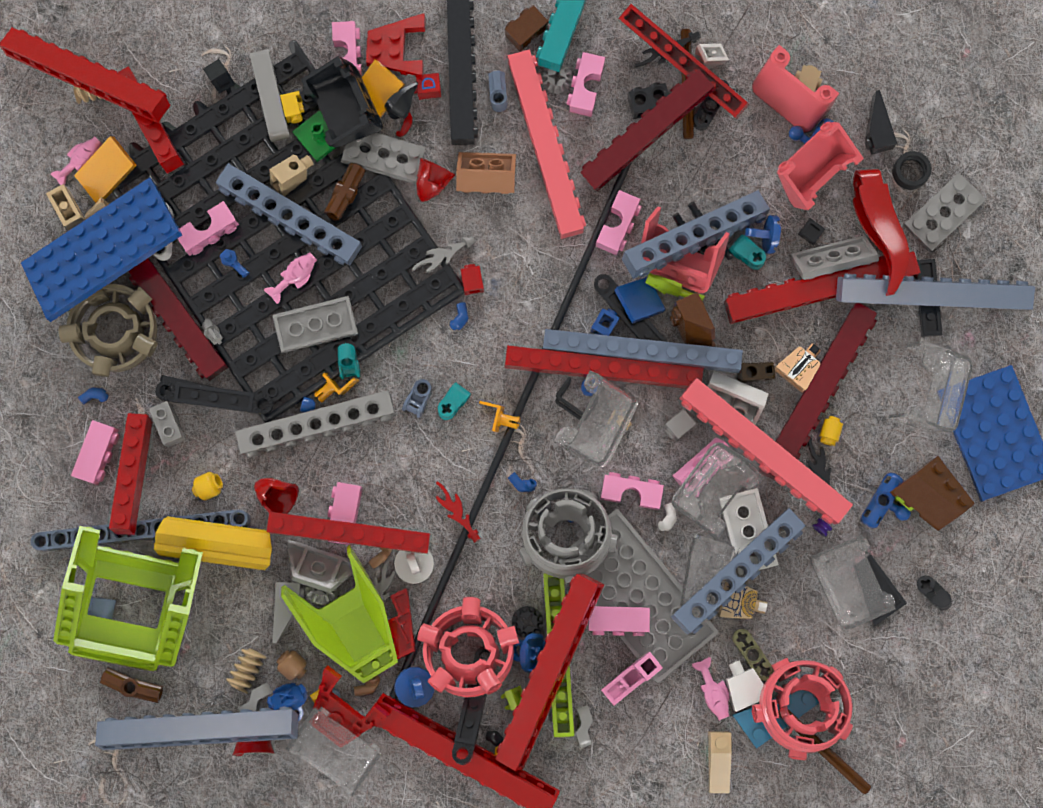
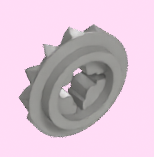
M562 65L559 73L562 79H559L557 85H555L554 78H551L555 77L557 72L545 68L542 74V81L547 91L560 94L569 89L572 83V74L567 66Z
M307 585L305 586L306 597L316 604L331 602L337 593V588L328 593L321 590L317 591L316 588Z

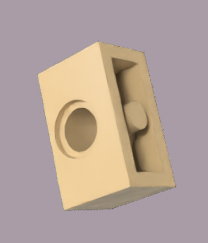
M64 184L46 193L63 226L68 231L86 220L70 190Z

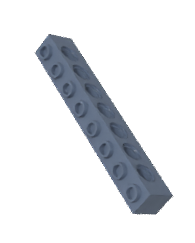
M229 163L215 182L222 194L234 196L235 201L242 206L249 205L252 207L251 210L257 215L261 216L264 214L269 217L267 220L272 224L284 226L286 232L293 236L295 234L299 235L301 240L307 245H316L319 252L324 255L331 254L334 256V260L341 265L346 263L350 266L362 248L360 241ZM237 184H243L242 189L234 190ZM254 193L260 194L258 199L251 200V196ZM270 203H276V207L273 210L267 209ZM286 213L293 214L291 219H283ZM302 223H309V227L307 229H300V225ZM318 233H326L324 239H316ZM341 242L342 247L340 249H333L334 243Z
M759 190L626 250L622 261L633 279L639 276L640 278L645 277L654 269H662L671 261L677 262L688 253L694 254L703 246L715 244L726 232L730 233V237L734 232L738 230L744 231L745 228H749L755 222L757 224L763 222L767 218L766 216L770 208ZM660 249H664L668 253H663L660 251ZM643 257H648L651 261H646Z
M790 508L785 510L670 617L686 634L691 632L697 633L703 627L701 623L706 618L708 620L712 619L718 613L716 609L720 605L726 606L732 600L730 596L735 591L737 593L741 592L747 586L745 582L749 578L751 580L755 579L761 573L759 569L763 565L769 566L775 560L773 556L777 552L780 554L789 547L787 543L792 538L795 541L803 534L802 529L806 525ZM779 528L786 531L785 538L779 535ZM765 541H768L772 544L771 551L765 548ZM751 554H754V555L757 556V558H758V563H757V564H754V563L751 562V560H750V555H751ZM737 567L744 571L743 577L737 576ZM722 581L729 583L730 588L728 591L722 589ZM708 594H711L715 597L714 604L708 603ZM694 607L700 610V618L693 616L692 609Z

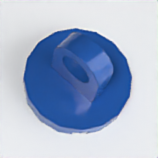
M769 215L763 229L745 228V236L762 238V248L765 254H774L776 252L774 247L777 248L781 236L780 224H777L780 218L777 215Z
M531 633L527 635L524 641L519 640V644L514 645L513 660L520 662L522 669L527 673H531L536 667L538 654L545 647L546 642L543 640L544 636L542 634ZM517 646L521 647L520 656L517 654L516 651Z
M409 667L402 670L394 683V692L397 699L409 707L425 705L434 693V688L427 682L431 677L430 674L420 667Z
M284 684L276 688L271 697L269 695L267 704L272 710H279L280 707H291L293 710H298V721H300L304 714L302 705L307 700L308 693L302 684Z

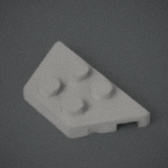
M288 540L287 550L292 581L331 593L353 575L350 559Z

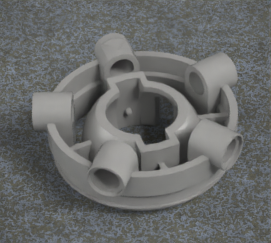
M565 488L550 491L540 498L535 497L526 507L528 512L522 529L524 547L518 550L524 564L527 566L533 563L542 572L553 577L565 579L566 586H569L571 579L576 574H589L604 561L608 552L615 553L618 535L612 534L609 517L604 507L597 500V496L587 490L581 491ZM564 498V500L554 503L555 509L550 513L551 501ZM593 507L600 513L605 523V526H600L599 533H596L594 517L592 515L587 516ZM531 518H536L539 521L538 524L530 523ZM570 520L577 523L582 528L583 533L589 535L586 536L584 543L578 548L576 546L562 548L553 544L551 539L546 536L545 527L553 528L561 521ZM528 529L538 531L540 543L548 553L555 556L553 562L542 557V550L535 537H528ZM595 539L598 540V551L589 559L581 562V558L563 561V565L558 564L559 558L572 559L583 555L589 549H593Z

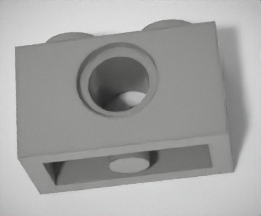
M166 401L149 408L163 445L171 447L186 440L173 405L170 402Z

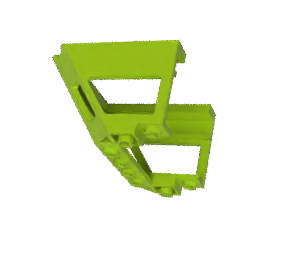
M79 526L61 589L53 641L56 644L68 646V653L78 657L148 671H156L158 665L175 666L190 613L203 552L182 548L179 563L168 559L162 560L149 555H139L130 551H120L107 546H98L100 530ZM77 566L87 573L85 585L74 583ZM96 578L164 591L165 599L158 627L154 629L88 615ZM186 589L182 606L173 604L175 593Z

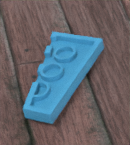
M800 690L789 695L790 700L787 708L799 718L819 704V702L811 692ZM752 707L732 714L756 749L772 738L763 722H754ZM780 717L776 719L782 730L788 726Z

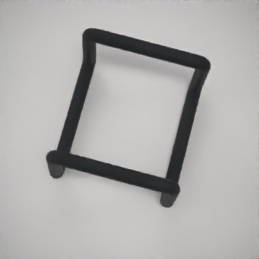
M568 377L556 393L555 403L577 419L584 421L597 404L598 396H594L585 411L582 412L562 398L571 384V377Z

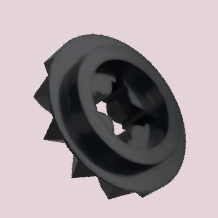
M521 607L512 617V626H515L516 633L520 637L526 638L531 633L539 634L543 628L542 614L534 607ZM532 614L531 622L535 625V628L527 626V628L522 630L524 622L520 617L527 619Z

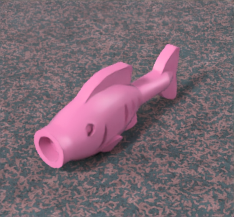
M94 136L91 140L74 146L67 154L71 158L70 163L63 170L54 171L51 175L57 179L60 185H65L66 177L75 168L78 171L100 148L102 143Z
M310 252L294 259L287 269L281 273L284 279L275 288L268 287L264 291L279 304L280 293L288 285L295 284L299 289L309 280L317 259Z
M708 657L701 662L693 663L692 667L697 671H701L706 683L701 685L705 703L712 713L717 716L718 720L730 716L728 713L729 691L724 681L718 684L713 681L708 669L711 664V657Z

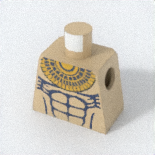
M725 581L724 590L728 591L730 586ZM746 586L739 593L735 591L730 596L732 600L726 606L720 605L718 617L752 619L754 612L765 614L767 602L757 600L758 591Z

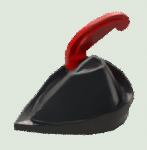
M418 82L412 83L396 92L385 103V110L391 119H405L401 131L396 132L398 137L406 135L413 123V117L409 111L413 94L419 84Z

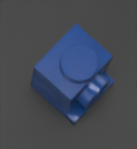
M603 308L591 327V333L611 336L620 317L617 316L618 314L615 311ZM608 322L610 325L609 327H604L602 323Z

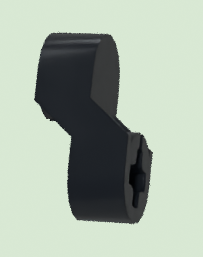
M925 575L918 579L917 588L919 592L936 608L948 610L952 606L951 595L932 577Z

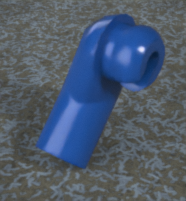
M465 302L456 304L458 315L450 322L452 330H460L468 322L469 317Z
M92 387L81 394L78 399L84 405L93 398L99 399L100 402H105L109 395L103 388Z
M515 472L508 477L509 481L519 492H532L537 486V482L534 479L521 480Z

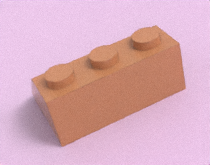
M459 152L456 170V191L464 193H514L516 154Z

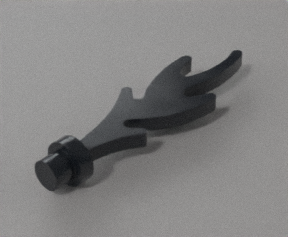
M698 31L695 33L690 32L688 33L690 37L676 40V42L684 47L690 41L693 44L696 43V40L700 39L701 36ZM653 48L644 50L642 54L652 53V56L641 63H636L635 66L646 65L659 56L661 59L658 61V65H660L666 59Z
M810 438L808 446L816 464L814 465L810 460L807 461V464L812 472L830 485L831 468L825 471L826 456L824 448L820 447V456H818L813 448L812 438Z

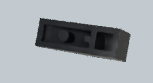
M877 90L872 96L866 131L865 146L867 150H870L871 155L891 150L897 144L880 90Z

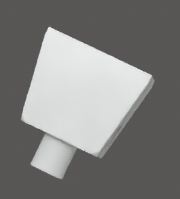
M740 660L729 664L733 676L726 678L725 681L732 709L737 712L759 702L764 684L753 668L744 671Z

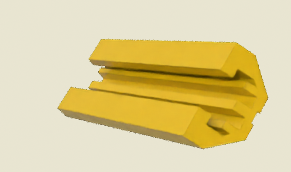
M167 516L162 520L155 533L154 550L159 556L180 559L182 548L194 549L198 552H203L201 562L266 570L270 566L272 546L270 533L266 532L267 530Z

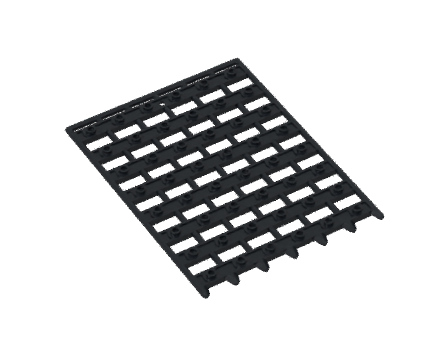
M292 40L289 43L291 55L273 66L280 95L286 94L282 85L305 70H308L309 73L316 70L296 40ZM254 78L241 87L235 83V85L226 90V97L210 107L201 101H195L193 104L195 116L177 128L169 122H162L176 151L179 152L187 166L162 182L153 170L160 163L150 145L144 149L139 144L131 142L128 149L130 157L137 166L112 193L118 199L123 195L120 189L146 173L155 182L164 201L172 209L178 228L180 229L191 222L195 229L211 219L207 212L222 201L225 202L228 208L237 203L232 195L226 196L219 189L214 192L206 180L207 177L228 163L232 162L234 167L265 185L270 181L269 169L292 155H296L301 160L310 154L298 139H295L280 150H278L274 142H271L265 117L257 119L249 107L260 100ZM304 91L300 92L305 111L301 113L302 116L318 106L316 100L311 96L308 97ZM243 111L252 124L225 140L217 127ZM304 118L302 122L298 123L299 126L305 122ZM211 131L219 145L193 161L185 147ZM264 141L272 155L246 171L238 157ZM367 146L360 147V150L363 153H368L370 151L369 147ZM343 153L333 160L327 154L322 158L325 163L324 166L308 175L304 182L284 196L299 206L306 203L314 215L335 227L359 213L368 227L352 236L360 241L362 245L355 259L378 244L382 246L389 257L365 274H362L353 260L352 264L348 265V267L356 277V280L330 296L322 281L347 264H339L334 260V256L328 253V255H323L317 259L309 280L298 289L295 284H290L280 293L279 304L269 294L265 293L247 306H243L235 294L237 291L262 276L268 287L275 288L277 285L268 271L292 255L296 258L303 256L300 250L308 246L301 240L299 235L295 234L293 236L284 230V226L278 224V226H274L282 238L255 254L247 240L272 224L267 220L269 217L264 214L259 216L251 212L237 221L239 225L234 232L219 237L220 240L218 242L203 247V251L197 255L192 254L189 256L186 254L171 265H169L167 260L161 261L157 259L200 326L205 322L202 314L228 297L237 309L236 313L216 325L223 338L220 345L217 343L213 344V346L243 391L268 395L274 404L291 392L294 395L293 398L269 414H259L265 423L271 422L301 402L304 397H308L321 389L327 383L324 377L302 392L299 390V387L323 371L332 380L340 376L339 367L333 370L331 366L338 362V347L341 344H352L355 350H358L360 353L357 355V360L360 363L465 293L462 281L449 263L445 264V258L440 263L443 268L419 284L415 283L407 271L429 257L430 255H426L427 251L436 249L438 246L389 176L378 173L377 176L358 187L353 203L348 204L339 221L330 219L324 214V210L320 212L312 198L334 183L342 180L349 164L341 162ZM199 183L207 197L181 213L173 199ZM237 184L234 190L242 189L243 184ZM391 192L400 206L374 222L365 208ZM259 193L253 194L256 199L260 196ZM270 203L267 209L273 210L276 207V203ZM307 222L300 225V229L305 230L309 227V223ZM412 223L421 237L395 253L386 239ZM324 232L318 233L317 236H316V239H319L320 237H322V236L325 235L326 233H324ZM334 243V249H340L342 247V243ZM241 245L249 257L241 265L249 274L243 278L233 269L223 275L214 261L220 258V254L225 249L233 250ZM165 247L159 250L157 254H161ZM208 266L217 280L190 297L182 282ZM401 275L410 290L384 306L375 291ZM453 285L456 286L457 289L434 305H430L429 301ZM314 286L324 299L322 302L349 296L351 306L353 307L369 296L378 311L356 325L358 330V340L356 342H353L351 340L352 336L331 341L320 349L317 345L310 346L309 348L313 354L288 370L285 369L277 357L281 354L277 333L275 332L265 339L256 325L280 308H283L285 312L293 310L289 303ZM420 307L424 308L425 311L402 326L398 327L396 324ZM388 328L392 330L390 334L366 349L364 344ZM250 329L259 343L232 360L224 345ZM271 360L280 375L253 392L245 377ZM266 399L260 400L258 408L261 410L267 409L268 401Z

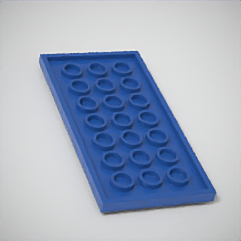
M149 177L22 261L21 265L46 319L52 322L182 236V233L155 182Z

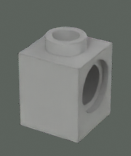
M682 409L665 424L666 430L664 432L671 440L674 438L678 441L696 425V422Z

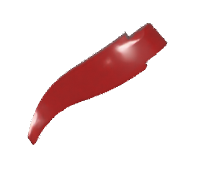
M856 170L853 176L855 198L852 200L853 206L865 233L885 256L889 267V283L886 296L894 295L908 267V242L895 213L888 184L883 183L880 170Z

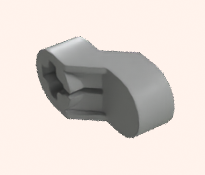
M268 682L253 689L250 701L237 708L240 712L242 709H249L253 712L259 711L261 699L273 693Z
M588 705L577 708L581 724L575 733L580 748L592 745L587 730L594 722Z

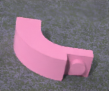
M648 652L617 675L601 691L615 706L635 688L651 679L663 667L651 652Z

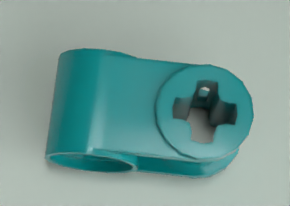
M741 234L729 248L734 257L741 260L752 270H759L763 267L766 260L765 252L747 236ZM753 258H760V260H757L756 262L753 261Z
M349 343L341 344L338 347V366L341 380H344L345 377H361L355 347Z
M455 382L438 405L439 417L443 420L452 419L468 401L471 393ZM449 406V407H450V413H449V412H446V413L444 414V413H443V407H444V408H447V407Z

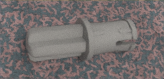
M205 319L203 325L200 326L204 331L205 337L210 339L214 345L217 343L220 345L223 337L220 334L219 328L210 319Z

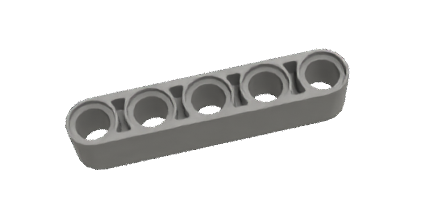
M265 49L250 53L270 140L275 142L290 138L270 51Z

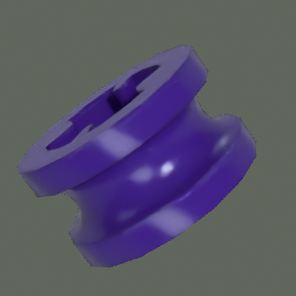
M820 518L817 519V524L812 525L824 537L827 536L828 531L832 530L831 526Z

